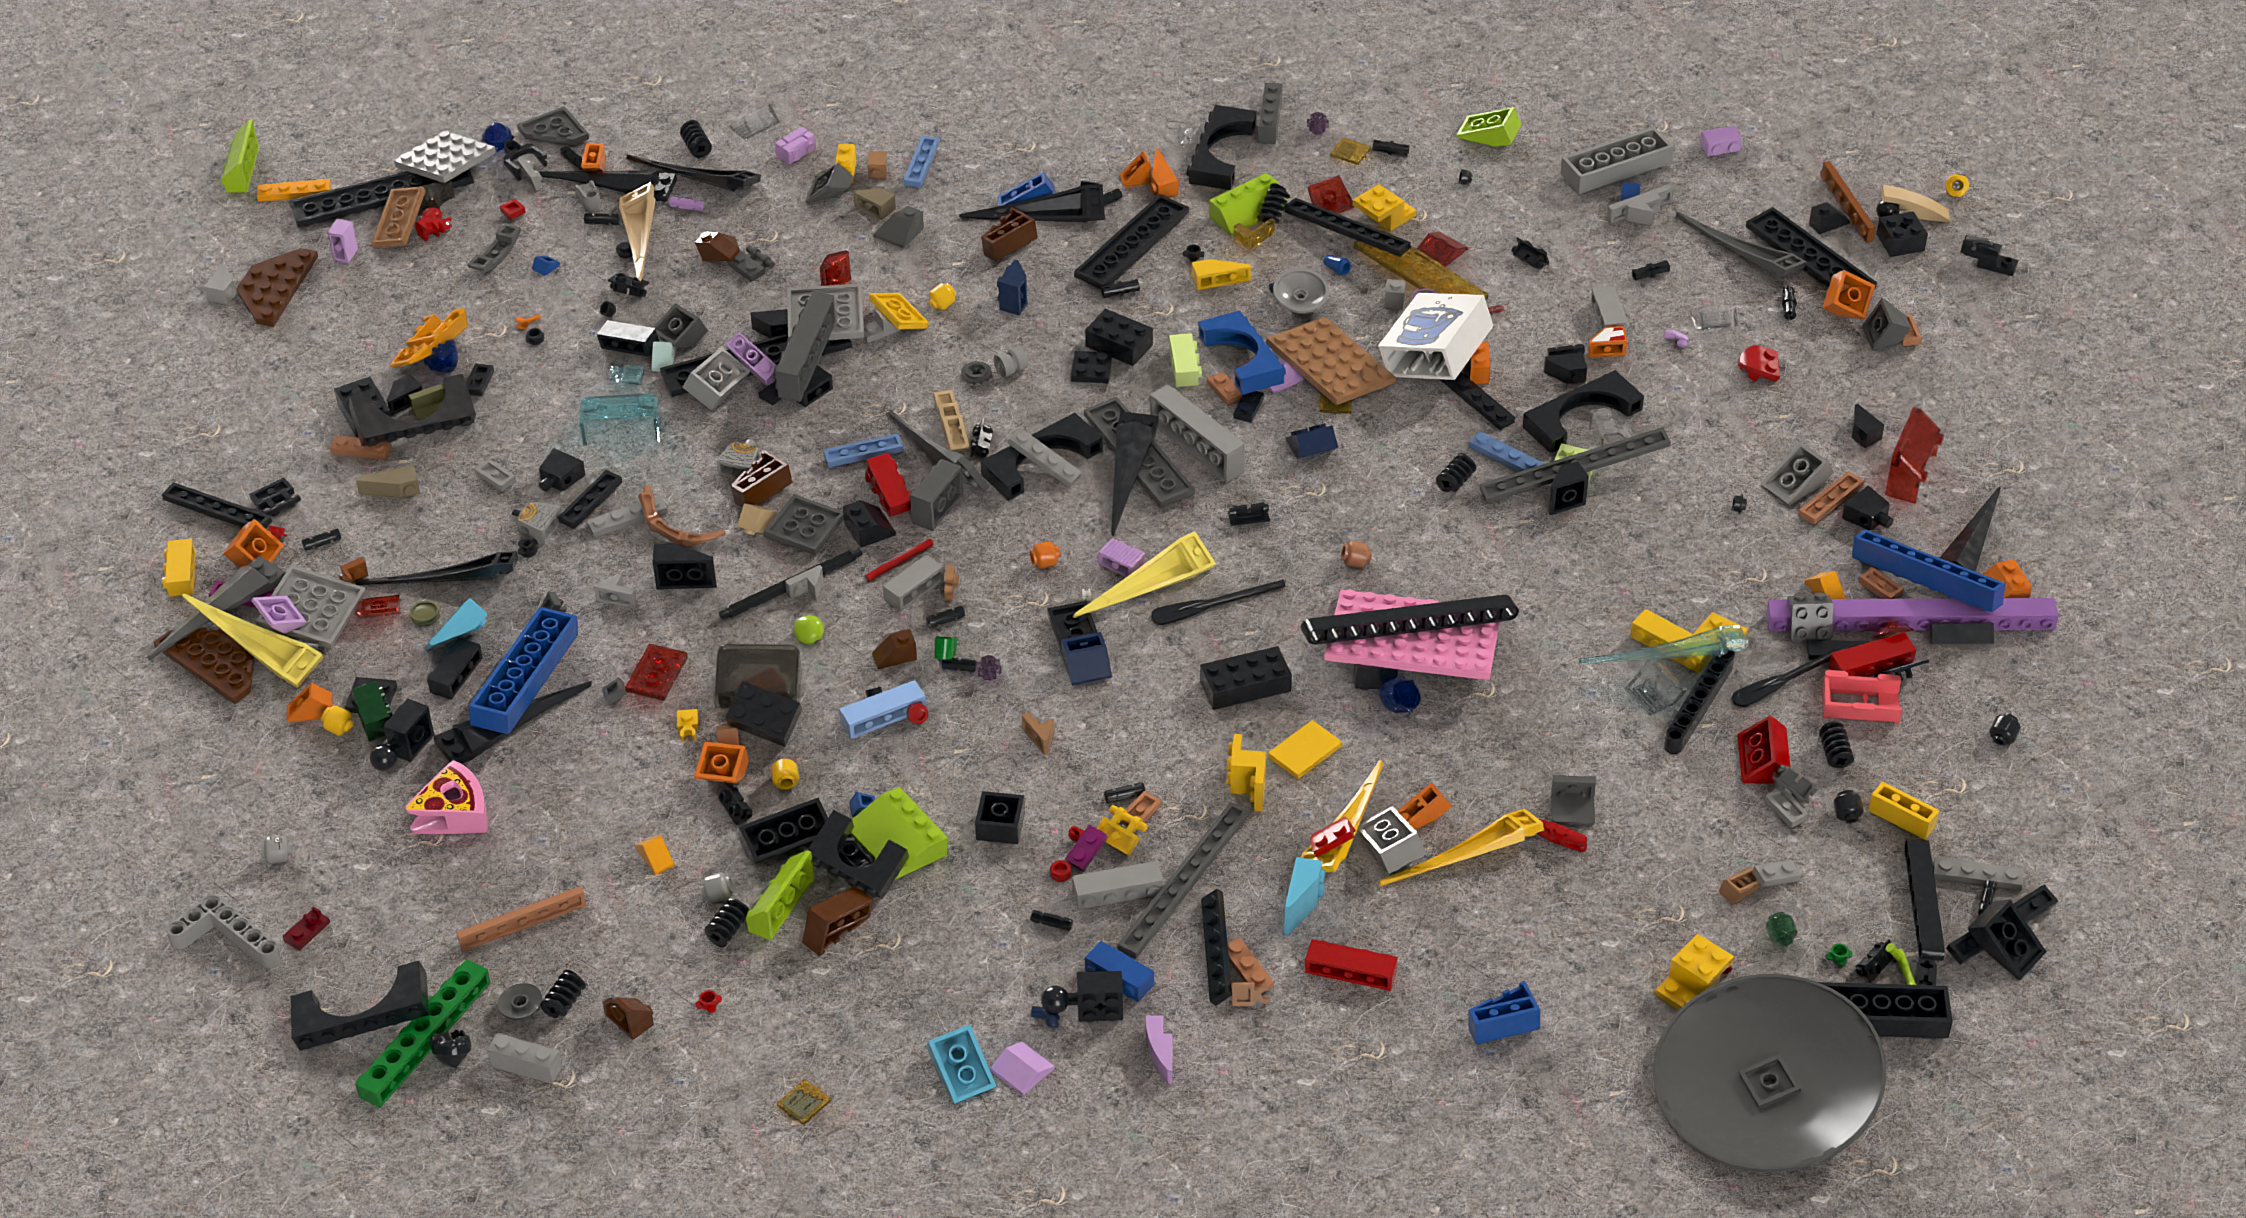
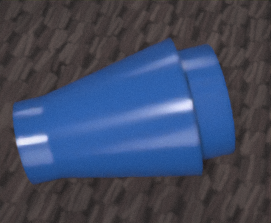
M1326 255L1324 258V265L1328 266L1338 275L1349 273L1351 263L1347 258Z

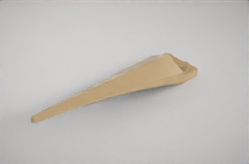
M651 182L620 197L619 209L633 254L636 276L640 282L643 275L656 201L654 198V186Z

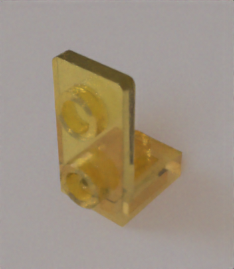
M1271 218L1253 231L1240 223L1234 226V241L1249 250L1274 234L1275 220Z

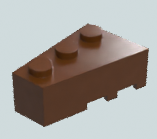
M1013 207L1009 209V214L1006 217L1002 216L1000 218V223L997 226L993 225L981 236L984 255L995 262L1038 238L1035 219Z
M764 450L761 453L762 457L758 461L754 460L751 463L752 467L747 472L744 471L731 484L735 504L743 508L744 504L758 505L792 484L789 464Z
M854 886L819 904L811 906L807 912L802 943L817 955H823L825 953L824 948L831 943L837 944L840 941L839 936L846 931L852 932L870 917L874 899Z

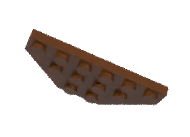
M299 248L251 265L236 290L240 299L243 300L245 307L252 314L256 324L275 326L318 258L317 251Z
M199 628L162 652L233 704H236L251 692L254 656L220 628L207 631V628ZM174 630L167 631L153 641L155 648Z

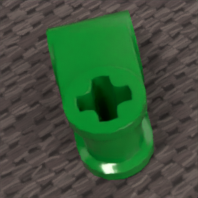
M936 636L934 658L953 659L957 652V637Z

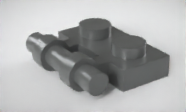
M751 245L746 247L748 254L741 251L731 262H727L728 266L750 282L764 275L765 267L771 269L775 265L769 256L763 255L757 247H752Z

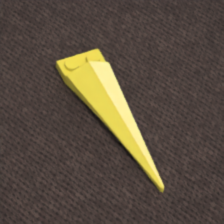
M1194 531L1179 538L1139 569L1077 611L1073 618L1194 578L1213 568L1216 563Z
M182 594L186 601L280 679H284L296 688L303 683L323 659V654L305 643L264 629L187 594Z

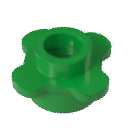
M1841 943L1834 944L1831 951L1826 953V958L1833 960L1839 966H1845L1847 959L1852 957V952L1849 948Z

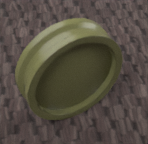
M420 601L410 609L411 620L417 626H430L437 622L440 616L437 604L432 601Z

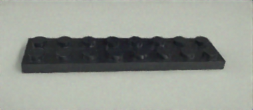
M1159 194L1074 271V277L1101 289V286L1111 285L1189 213V207Z
M1774 207L1746 221V228L1776 250L1793 253L1805 260L1806 265L1803 269L1828 288L1832 276L1842 270L1874 284L1876 288L1877 282Z

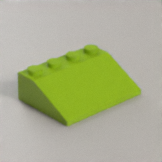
M900 786L881 794L852 819L854 828L851 835L856 838V841L874 860H876L888 840L908 850L909 858L896 879L947 856L948 837Z

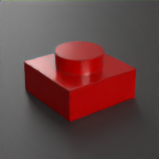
M516 199L500 206L501 212L510 220L526 213L525 207Z

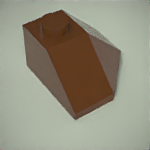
M703 232L695 241L703 261L731 262L740 252L735 237L719 232Z
M910 629L885 634L872 652V657L878 670L917 660L916 642Z
M614 997L606 998L602 1001L605 1016L632 1040L654 1025L651 1007L648 1004H643L636 998Z

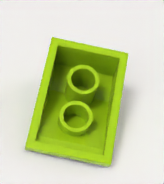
M1515 107L1469 115L1459 129L1457 138L1495 147L1508 146L1512 144L1522 123Z

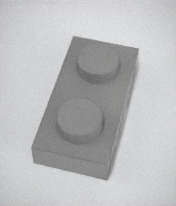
M524 156L517 158L521 172L536 191L542 188L540 182L542 177L539 171H534L535 168L532 162H527Z
M487 459L475 468L477 476L500 491H504L516 482L515 475L491 459Z
M1779 788L1765 795L1764 801L1790 828L1808 820L1809 814L1785 789Z
M1792 860L1755 865L1752 870L1762 887L1797 882L1802 876Z

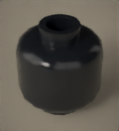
M2004 713L2003 715L1996 716L1989 733L1996 744L2001 746L2005 744L2010 745L2015 742L2021 726L2014 715Z
M1853 790L1841 791L1833 800L1836 817L1846 823L1857 822L1858 818L1864 813L1861 797L1859 794L1854 793Z

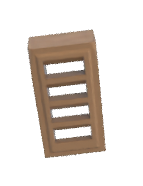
M1751 867L1724 879L1719 893L1731 904H1736L1762 886L1754 876L1753 868Z

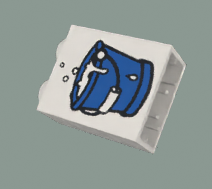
M1418 293L1378 345L1385 368L1396 377L1455 380L1493 327L1484 295Z

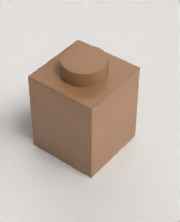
M869 151V179H887V151Z

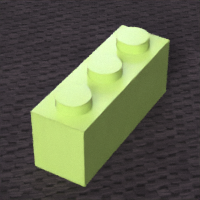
M1192 333L1169 335V350L1176 387L1199 385L1202 369L1201 366H1198L1200 364L1199 353H1195L1197 352V341H1193Z

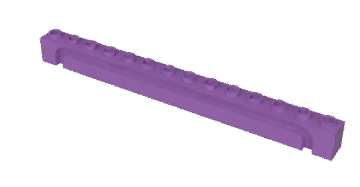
M1956 598L1831 599L1833 601L1832 631L1930 630V624L1994 623V630H2055L2059 616L2055 598H2004L2003 605L1993 612L1984 611L1982 608L1966 604L1964 601ZM1768 600L1766 617L1769 631H1791V609L1787 605V600Z

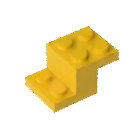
M1380 184L1353 199V206L1389 231L1394 230L1416 216V209Z
M1234 734L1233 742H1229L1228 755L1232 756L1227 758L1226 770L1230 772H1227L1226 785H1230V794L1250 795V802H1254V811L1263 812L1266 752L1242 750V734Z
M1697 934L1671 959L1669 977L1655 989V996L1680 1010L1691 999L1719 984L1720 975L1734 962V956L1700 934Z

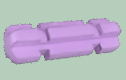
M672 196L669 200V206L674 208L679 206L680 209H695V211L702 212L704 202L699 200L695 202L693 199H679V197Z

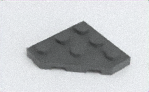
M565 106L517 124L519 132L525 139L575 145L589 139V133Z

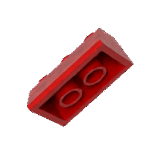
M1769 715L1737 734L1741 780L1743 783L1775 784L1773 773L1779 774L1777 770L1781 765H1787L1791 768L1787 727L1773 716Z

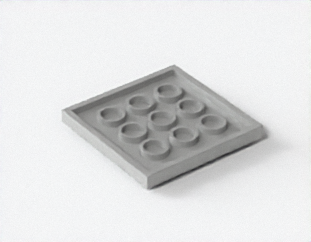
M443 131L438 136L428 139L426 143L415 147L412 151L402 154L398 159L394 160V164L397 168L445 183L495 154L496 151L495 146Z
M862 284L787 288L788 338H791L793 327L798 323L799 314L804 310L805 301L810 297L812 291L834 295L837 322L829 340L864 338Z
M290 565L271 597L287 596L306 620V624L284 634L272 628L260 613L256 619V625L332 649L365 596L366 588Z

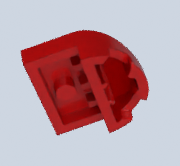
M1753 345L1748 347L1738 359L1740 370L1744 368L1749 373L1748 378L1753 381L1763 377L1777 382L1780 378L1778 351L1760 345Z
M1342 817L1311 835L1312 852L1317 858L1354 838L1356 830L1348 818Z

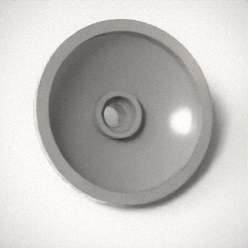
M1292 268L1284 271L1276 278L1273 294L1276 301L1283 308L1295 313H1311L1325 305L1329 297V286L1322 275L1311 269Z

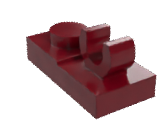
M312 906L311 911L304 914L303 918L283 935V940L300 951L330 923V920L319 909Z

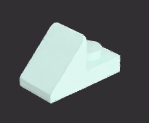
M659 340L660 342H653L652 371H660L662 367L673 365L677 347H674L670 342Z

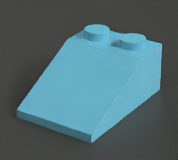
M468 598L425 645L424 649H432L465 636L473 630L477 632L487 622L485 617L488 613L471 598Z
M1296 857L1285 904L1284 935H1289L1317 907L1319 897L1324 896L1325 884L1321 883H1324L1326 871L1322 870V861Z
M970 1024L928 1041L926 1047L954 1104L997 1087Z

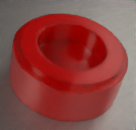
M913 703L907 709V718L914 724H922L928 718V709L921 703Z
M1059 860L1051 864L1050 876L1053 880L1064 882L1071 877V865L1068 862Z

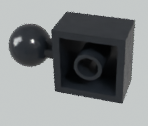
M1881 200L1876 207V213L1879 217L1876 235L1889 256L1894 257L1925 251L1928 233L1914 211L1900 213L1899 204L1882 202Z
M407 698L397 708L393 716L385 722L384 730L387 745L381 744L376 746L370 754V762L375 769L379 771L392 769L397 762V757L412 762L434 736L430 711L427 705Z
M1122 971L1077 972V993H1068L1061 986H1050L1041 995L1042 1007L1048 1013L1060 1014L1068 1006L1078 1005V1022L1123 1020Z

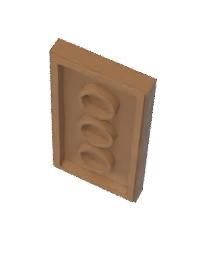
M424 187L391 189L371 242L373 248L406 246L426 192Z

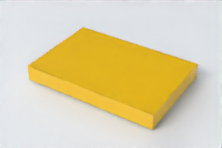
M870 293L868 299L897 329L928 328L929 322L900 293Z
M1311 720L1269 751L1268 758L1299 780L1342 747V741Z

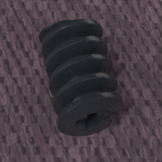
M696 120L685 122L680 128V136L690 153L698 158L707 156L711 152L712 144L702 127Z
M1272 183L1261 205L1262 208L1259 210L1257 219L1267 224H1278V218L1282 217V213L1279 211L1285 210L1282 205L1288 203L1285 199H1289L1290 195L1283 186Z
M1458 453L1436 477L1438 487L1444 492H1456L1459 490V487L1476 471L1475 462L1468 455Z
M1837 721L1824 724L1819 730V736L1828 764L1834 768H1844L1854 762V756L1844 724Z
M727 899L714 918L705 927L707 938L718 947L727 946V941L732 939V935L736 934V929H739L741 923L745 922L749 908L737 899Z
M563 970L559 979L555 981L554 986L545 995V999L540 1002L541 1009L552 1018H558L559 1015L566 1016L567 1010L572 1008V1003H575L577 997L582 994L581 990L586 988L585 982L575 972Z

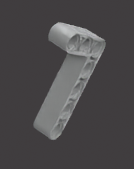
M217 895L206 896L169 923L166 928L170 944L174 949L186 948L214 927L263 967L271 969L278 966L281 961L277 943Z

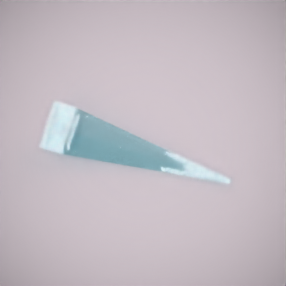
M1740 625L1720 626L1697 635L1658 646L1617 654L1579 658V664L1724 655L1727 653V649L1739 651L1742 648H1748V639Z

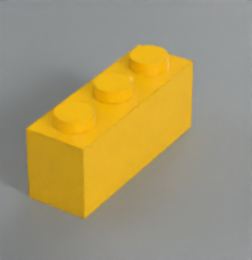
M191 538L168 541L167 549H164L166 563H163V570L166 577L162 578L163 588L167 589L169 597L183 596L182 594L193 595L196 559L193 540Z
M1883 781L1872 793L1868 810L1924 840L1936 828L1939 815L1938 809Z

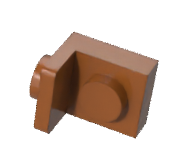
M363 557L340 566L342 574L339 577L342 581L353 584L354 581L369 576Z

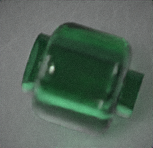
M1777 912L1768 917L1765 927L1771 942L1781 944V946L1792 944L1794 942L1793 939L1798 934L1793 917L1784 912Z

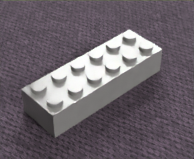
M1654 126L1562 157L1560 174L1578 194H1582L1671 164L1674 146Z
M1168 384L1150 394V415L1159 416L1158 429L1226 483L1244 473L1245 444L1242 440L1236 438L1228 429L1222 427L1215 419L1209 417L1202 409L1196 407L1189 399H1186Z

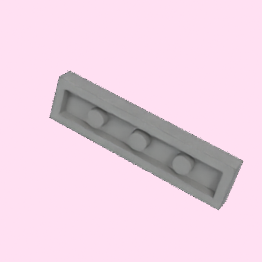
M1668 184L1609 205L1607 221L1612 224L1625 219L1627 204L1655 194L1661 197L1660 206L1671 203L1674 188Z
M1021 427L1008 439L1007 443L1067 487L1070 488L1081 476L1082 472Z
M661 496L654 497L655 508L659 516L667 514L668 509ZM641 502L588 519L586 522L593 537L596 538L645 521Z
M1939 857L1934 859L1933 871L1934 878L1937 880L1983 886L1985 881L1990 880L1995 881L1998 888L2022 890L2023 868Z

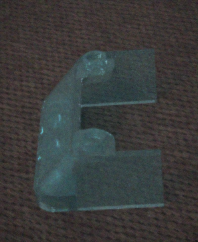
M652 393L588 396L584 398L580 403V429L583 446H587L588 419L654 416L656 441L661 442L660 400Z

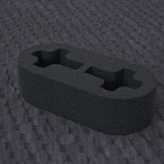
M1930 958L1919 959L1915 969L1914 981L1916 985H1923V982H1927V985H1936L1937 964ZM1924 967L1928 968V973H1924Z

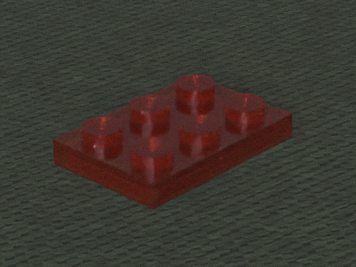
M649 644L625 686L626 692L665 701L688 658L687 652Z

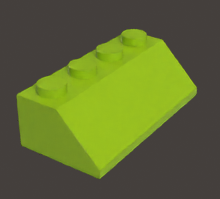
M249 119L235 133L233 141L230 142V152L227 153V163L224 164V175H221V184L225 186L226 193L248 192L259 150L253 119Z
M1266 172L1209 200V217L1231 236L1260 222L1257 219L1260 208H1262L1261 205L1264 202L1267 191L1270 189L1269 186L1272 183L1279 184L1278 181Z
M807 850L790 857L786 864L780 867L778 875L770 881L768 889L759 896L755 907L749 910L746 915L748 932L768 940L773 939L814 881L811 851Z

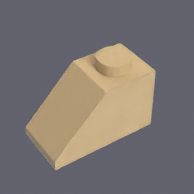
M744 504L737 526L744 528L743 532L747 534L763 533L777 515V511L758 505Z

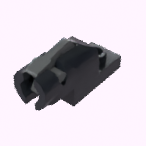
M1966 234L1965 240L1962 243L1961 253L1977 258V268L2013 277L2019 260L2002 256V245L1992 242L1990 238Z

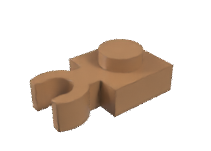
M946 565L945 601H953L955 585L959 584V573H955V565Z
M1254 982L1232 983V1006H1255V999H1259L1263 1003L1270 1002V997H1263L1261 995L1264 990H1270V986L1261 985L1259 988H1254Z

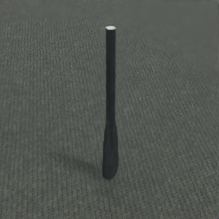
M1282 579L1211 599L1192 600L1158 607L1152 611L1151 618L1158 625L1169 624L1196 615L1216 605L1285 587V582Z
M1851 641L1785 674L1772 676L1741 688L1733 693L1732 701L1739 707H1747L1775 692L1789 680L1829 662L1831 653L1857 645L1854 641Z

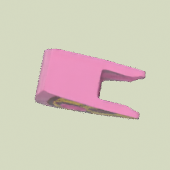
M454 760L440 771L406 805L407 813L419 815L410 826L413 834L488 832V815L479 781L467 767Z

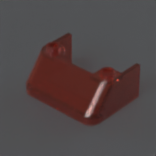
M1912 408L1895 446L1885 492L1886 496L1914 504L1917 502L1921 482L1925 483L1928 476L1925 468L1930 455L1936 457L1938 447L1942 445L1944 434H1941L1942 430L1920 408Z

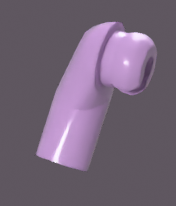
M1666 329L1664 339L1678 341L1677 346L1681 348L1687 346L1689 338L1678 331Z

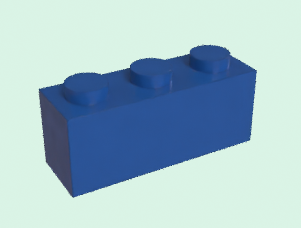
M1100 941L1085 956L1086 972L1122 971L1123 994L1137 1002L1154 986L1153 970L1103 941Z

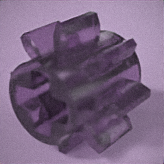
M1315 112L1310 115V119H1307V127L1314 134H1322L1326 128H1329V120H1327V116L1323 113Z
M992 655L982 656L981 662H976L978 677L982 676L985 680L996 679L997 673H1002L1000 659H996Z

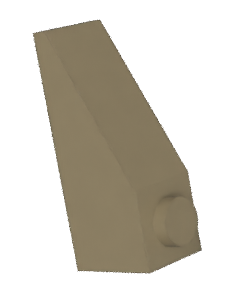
M413 464L355 477L358 493L361 495L404 498L420 494Z

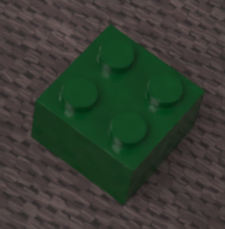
M376 681L352 688L355 707L368 741L386 736L384 725L393 714L385 700L386 696L383 688H378Z

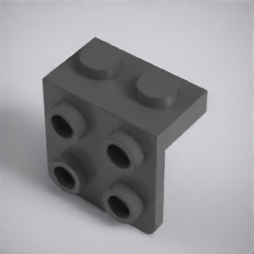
M1821 592L1814 595L1797 593L1794 596H1787V605L1791 609V640L1793 643H1804L1807 640L1832 639L1833 601L1828 594L1826 595Z
M1553 775L1551 787L1552 822L1560 825L1592 826L1595 824L1594 795L1596 777Z

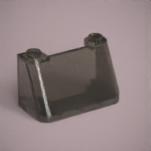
M725 644L720 646L716 662L715 708H730L742 681L799 702L802 680L799 649L794 645Z

